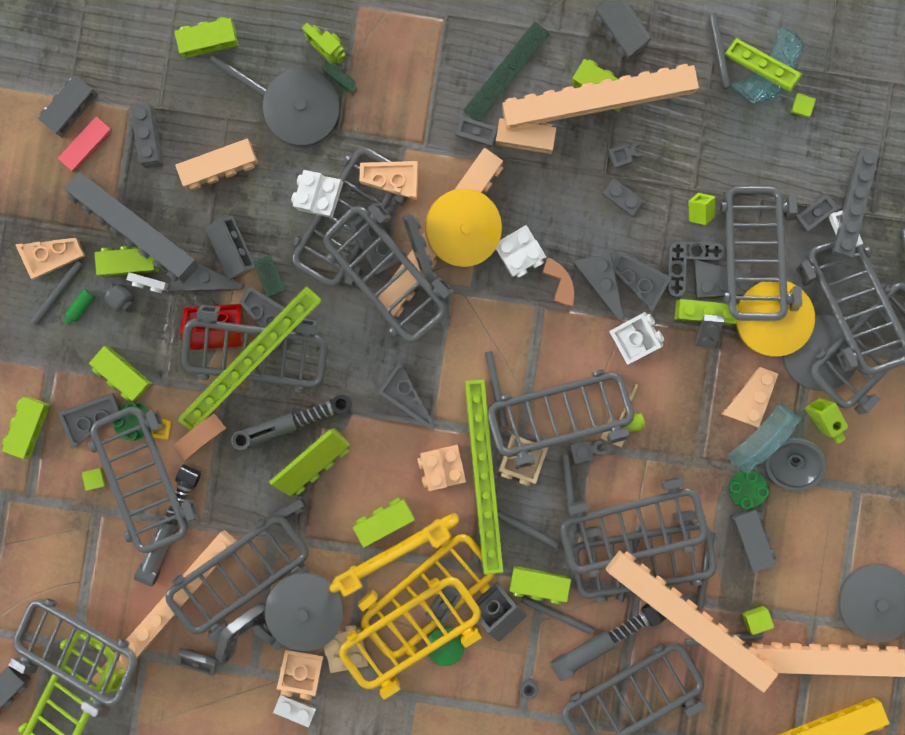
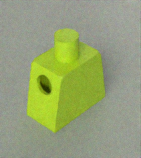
M818 398L805 407L806 412L822 434L833 438L835 443H841L846 439L843 431L848 428V425L836 403Z

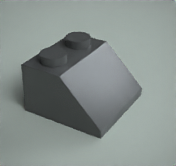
M498 582L476 601L481 611L479 622L488 634L498 642L527 617L518 603Z

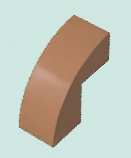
M547 258L542 275L559 280L553 302L571 308L574 302L572 280L559 263Z
M214 413L190 430L173 447L181 458L186 461L204 445L218 437L226 427Z

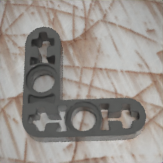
M681 241L671 244L668 248L667 275L675 279L681 277L682 281H677V286L681 287V290L675 294V290L671 289V287L675 286V280H670L667 285L668 294L671 297H679L684 294L686 289L687 260L718 261L725 255L723 245L719 243ZM679 246L682 252L678 254V259H682V261L672 262V259L676 258V252H673V249ZM694 246H698L701 249V255L698 257L694 256L691 252ZM705 246H707L708 251H711L716 247L717 251H720V254L714 257L715 255L713 253H707V257H705ZM674 264H678L682 268V272L679 275H675L672 272Z
M262 603L251 608L221 632L215 653V659L221 665L227 663L234 655L238 637L265 617V606Z

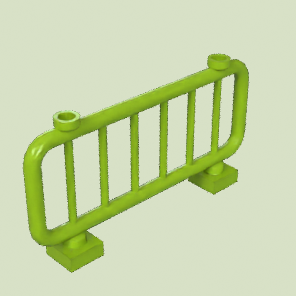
M82 631L75 632L60 669H65L72 674L73 670L66 666V663L72 652L79 657L80 652L74 647L78 639L81 638L86 641L88 634ZM91 637L89 644L100 651L102 642ZM68 638L61 642L60 649L64 650ZM107 646L103 654L107 657L108 663L104 670L97 665L96 670L102 674L97 686L89 684V686L101 692L115 659L114 652ZM83 655L82 660L93 667L94 662ZM125 670L113 671L105 692L110 693L118 690L126 672ZM77 673L75 674V678L86 683L84 678ZM52 674L29 722L23 723L18 732L21 735H35L33 730L38 720H40L58 735H65L41 716L47 703L77 725L72 735L82 734L90 714L84 711L80 720L77 721L49 699L56 686L80 705L83 703L81 699L57 682L59 677Z

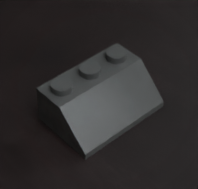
M606 0L597 8L594 15L595 22L599 27H603L606 32V38L616 46V52L621 59L624 58L627 62L645 50L651 36L626 0Z

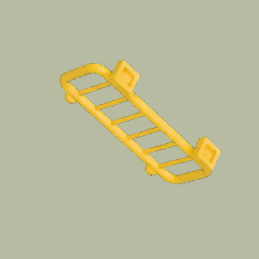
M453 513L443 519H435L431 525L423 528V530L358 566H351L348 571L335 577L329 590L332 593L341 590L345 597L362 587L359 579L428 541L435 547L451 538L448 530L458 524V514Z
M459 534L451 540L449 538L436 545V548L439 546L442 548L378 602L376 601L378 594L374 590H371L358 602V607L362 611L367 608L368 611L362 616L361 626L363 630L370 626V618L376 613L381 619L385 617L380 610L390 601L399 608L400 604L394 598L405 588L415 598L417 595L409 585L419 576L428 584L430 580L424 572L436 563L447 577H452L438 561L449 551L477 582L468 590L471 597L478 591L482 594L490 588L488 583L493 579L495 573L486 574L482 579L475 575L453 547L459 542H465L482 561L481 548L470 536ZM463 597L460 598L454 607L455 611L466 602ZM420 603V605L423 607V609L427 612V610L425 609V607L423 606V604ZM404 613L403 615H404V616L407 618V620L412 624V622L410 621V619H409V618L407 617V615ZM431 621L422 629L423 633L427 636L437 627V624ZM387 624V626H388V627L392 630V632L396 635V633H395L394 630L391 628V626H390L389 624ZM419 632L407 642L413 652L417 650L415 645L423 639ZM371 634L369 636L370 639L388 657L376 638ZM404 645L397 651H392L388 648L395 659L405 654L411 656Z
M447 577L441 581L438 578L432 579L428 583L430 588L360 633L353 630L346 636L347 641L341 645L339 656L362 688L374 689L379 686L380 695L385 700L400 690V682L396 675L458 635H460L461 643L465 648L482 638L480 629L476 625L481 617V611L459 579L454 577ZM446 586H455L472 610L473 616L466 622L462 621L441 591ZM437 592L460 623L458 627L448 633L425 602L426 599ZM420 603L423 604L444 634V636L433 643L428 640L409 613V610ZM404 613L428 645L417 653L413 652L392 622ZM387 624L391 626L411 654V657L398 664L376 633V631ZM371 634H373L395 665V667L384 674L380 672L359 643ZM357 645L379 677L373 681H366L347 656L349 648Z

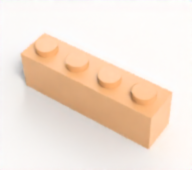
M247 138L181 162L175 166L183 187L193 191L199 189L202 184L218 182V178L235 176L236 172L240 170H251L255 168L254 165H257L258 161L252 144Z

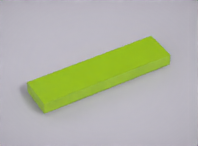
M737 38L725 53L727 58L789 92L793 90L802 77L800 72Z

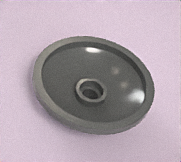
M789 438L776 443L770 449L766 458V470L771 480L778 486L791 491H803L816 486L823 479L826 472V458L822 450L813 442L802 438Z

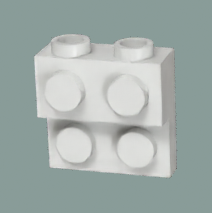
M303 170V174H300L297 178V185L299 186L297 193L294 192L291 198L293 207L298 211L333 218L343 181L323 176L321 173Z
M527 225L501 239L496 248L512 278L514 276L519 278L528 273L526 269L531 266L534 269L539 267L546 258Z
M643 312L609 331L627 365L663 346L664 337L660 331L656 332L653 327L655 321L651 314L647 315L646 312Z

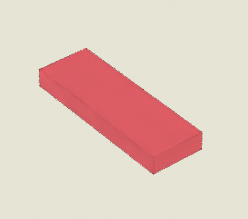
M96 116L58 159L74 172L112 130Z

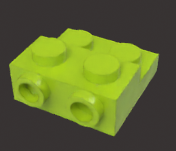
M308 23L302 27L306 40L333 66L345 59L346 55L343 53L344 49L340 44L341 40L336 34L333 33L331 35L327 30L322 34L315 25L311 27Z

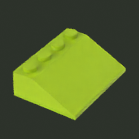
M336 428L330 429L269 483L290 497L294 494L298 496L306 489L304 485L310 481L312 484L320 477L318 473L322 469L327 471L335 464L333 460L336 457L342 458L349 452L347 448L350 444Z

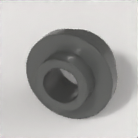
M526 679L520 684L519 691L522 697L533 699L537 696L539 688L534 680ZM527 686H532V690L529 692L526 691L525 688Z

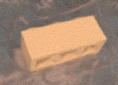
M500 118L495 145L551 154L557 127H552V124L541 123V125L534 124L506 130L504 118Z

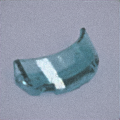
M780 27L775 44L769 54L770 57L794 70L799 65L797 64V58L803 52L804 47L798 33ZM755 72L744 80L732 82L730 85L751 103H758V101L763 99L769 100L783 89Z
M780 402L765 422L726 457L740 471L744 473L752 471L756 465L763 463L790 437L795 430L794 427L800 423L801 418Z

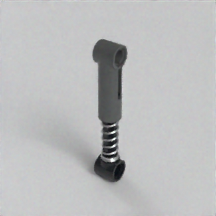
M337 395L324 405L319 404V407L315 408L313 406V409H307L305 412L300 411L299 414L294 413V415L291 412L237 431L232 435L231 444L237 450L248 449L297 431L298 426H303L305 423L310 424L311 421L316 422L317 419L322 420L323 417H329V415L336 416L347 413L352 407V401L346 395ZM339 399H344L347 403L346 408L343 410L337 407ZM267 429L269 430L268 433L257 436L255 438H253L252 436L253 434L259 433L261 431ZM240 435H244L247 439L244 446L238 442Z
M184 464L180 467L175 482H177L175 493L180 506L182 502L187 501L186 496L190 494L191 489L196 487L201 477V471ZM169 503V509L166 510L165 519L175 515L171 503ZM177 518L157 526L150 544L175 534L178 527L176 524ZM170 544L153 552L146 553L135 573L134 580L153 587L160 575V568Z
M647 603L641 608L642 612L637 617L633 616L632 620H627V623H622L620 627L616 626V629L610 630V633H607L605 630L567 654L557 656L550 662V665L560 681L566 680L574 675L578 669L614 649L616 642H621L623 638H627L630 634L633 635L635 631L639 632L641 627L645 628L649 624L651 627L659 625L667 618Z

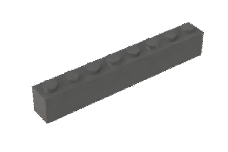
M80 171L64 187L68 193L66 197L74 204L78 202L82 205L81 209L88 215L94 214L96 216L95 220L102 226L108 225L110 227L109 230L115 236L119 237L121 235L125 238L123 241L129 247L133 248L135 246L139 249L137 252L145 259L149 257L153 260L152 264L159 270L165 269L168 272L167 275L173 281L179 280L184 284L199 267L192 257Z

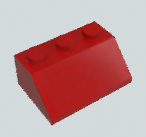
M241 304L215 306L220 307V315L217 321L243 325ZM199 307L184 308L180 329L182 340L185 324L192 319H197ZM196 326L192 328L190 350L204 349L205 327ZM209 328L208 349L224 348L225 330ZM229 331L228 347L242 346L244 333Z

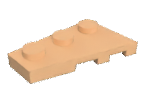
M758 367L743 389L734 397L727 409L723 411L722 415L759 428L778 373Z

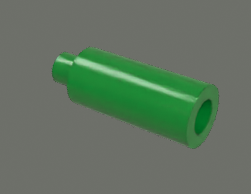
M83 289L65 312L67 316L63 321L68 325L73 320L77 321L94 300L95 296L86 289Z

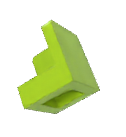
M697 193L688 201L690 222L707 225L715 217V196Z
M764 606L741 613L746 629L751 635L774 628L769 610Z

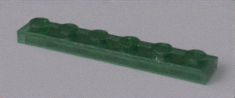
M535 21L465 107L464 112L475 121L480 122L550 33Z

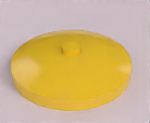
M456 189L440 196L432 204L425 221L426 239L434 254L442 261L460 267L477 265L490 257L497 248L502 233L501 217L494 203L484 194L471 189Z
M787 281V293L790 292L793 286L797 285ZM761 282L750 288L743 296L780 297L779 282ZM802 290V306L798 311H790V305H788L787 314L781 320H737L736 328L742 341L756 353L769 357L785 356L799 350L809 340L815 325V311L810 298ZM740 300L738 303V311L741 313H777L780 310V301Z

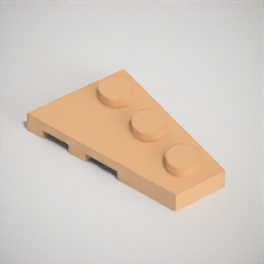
M417 161L360 163L359 181L363 185L417 200L419 164Z
M77 238L15 244L28 274L33 280L86 256Z

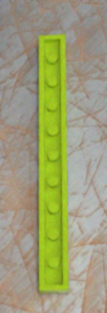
M306 286L179 416L177 421L189 430H192L204 421L321 302V299Z
M484 379L465 381L483 574L502 573L503 564Z

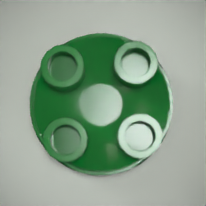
M129 402L120 407V410L132 406L142 410L144 415L149 411L144 405L135 402ZM134 414L112 422L117 434L140 425L138 418ZM142 429L122 436V438L134 441L143 438L144 434Z
M751 470L737 473L729 485L731 499L735 504L745 509L758 507L769 494L768 485L764 477Z
M444 627L447 633L453 630L452 628ZM440 628L432 631L428 640L433 643L444 636ZM460 635L428 654L430 659L441 666H450L457 663L463 656L465 649L461 643Z

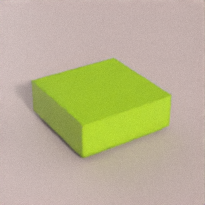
M797 93L790 113L809 118L816 99Z
M102 467L82 472L86 491L106 486Z

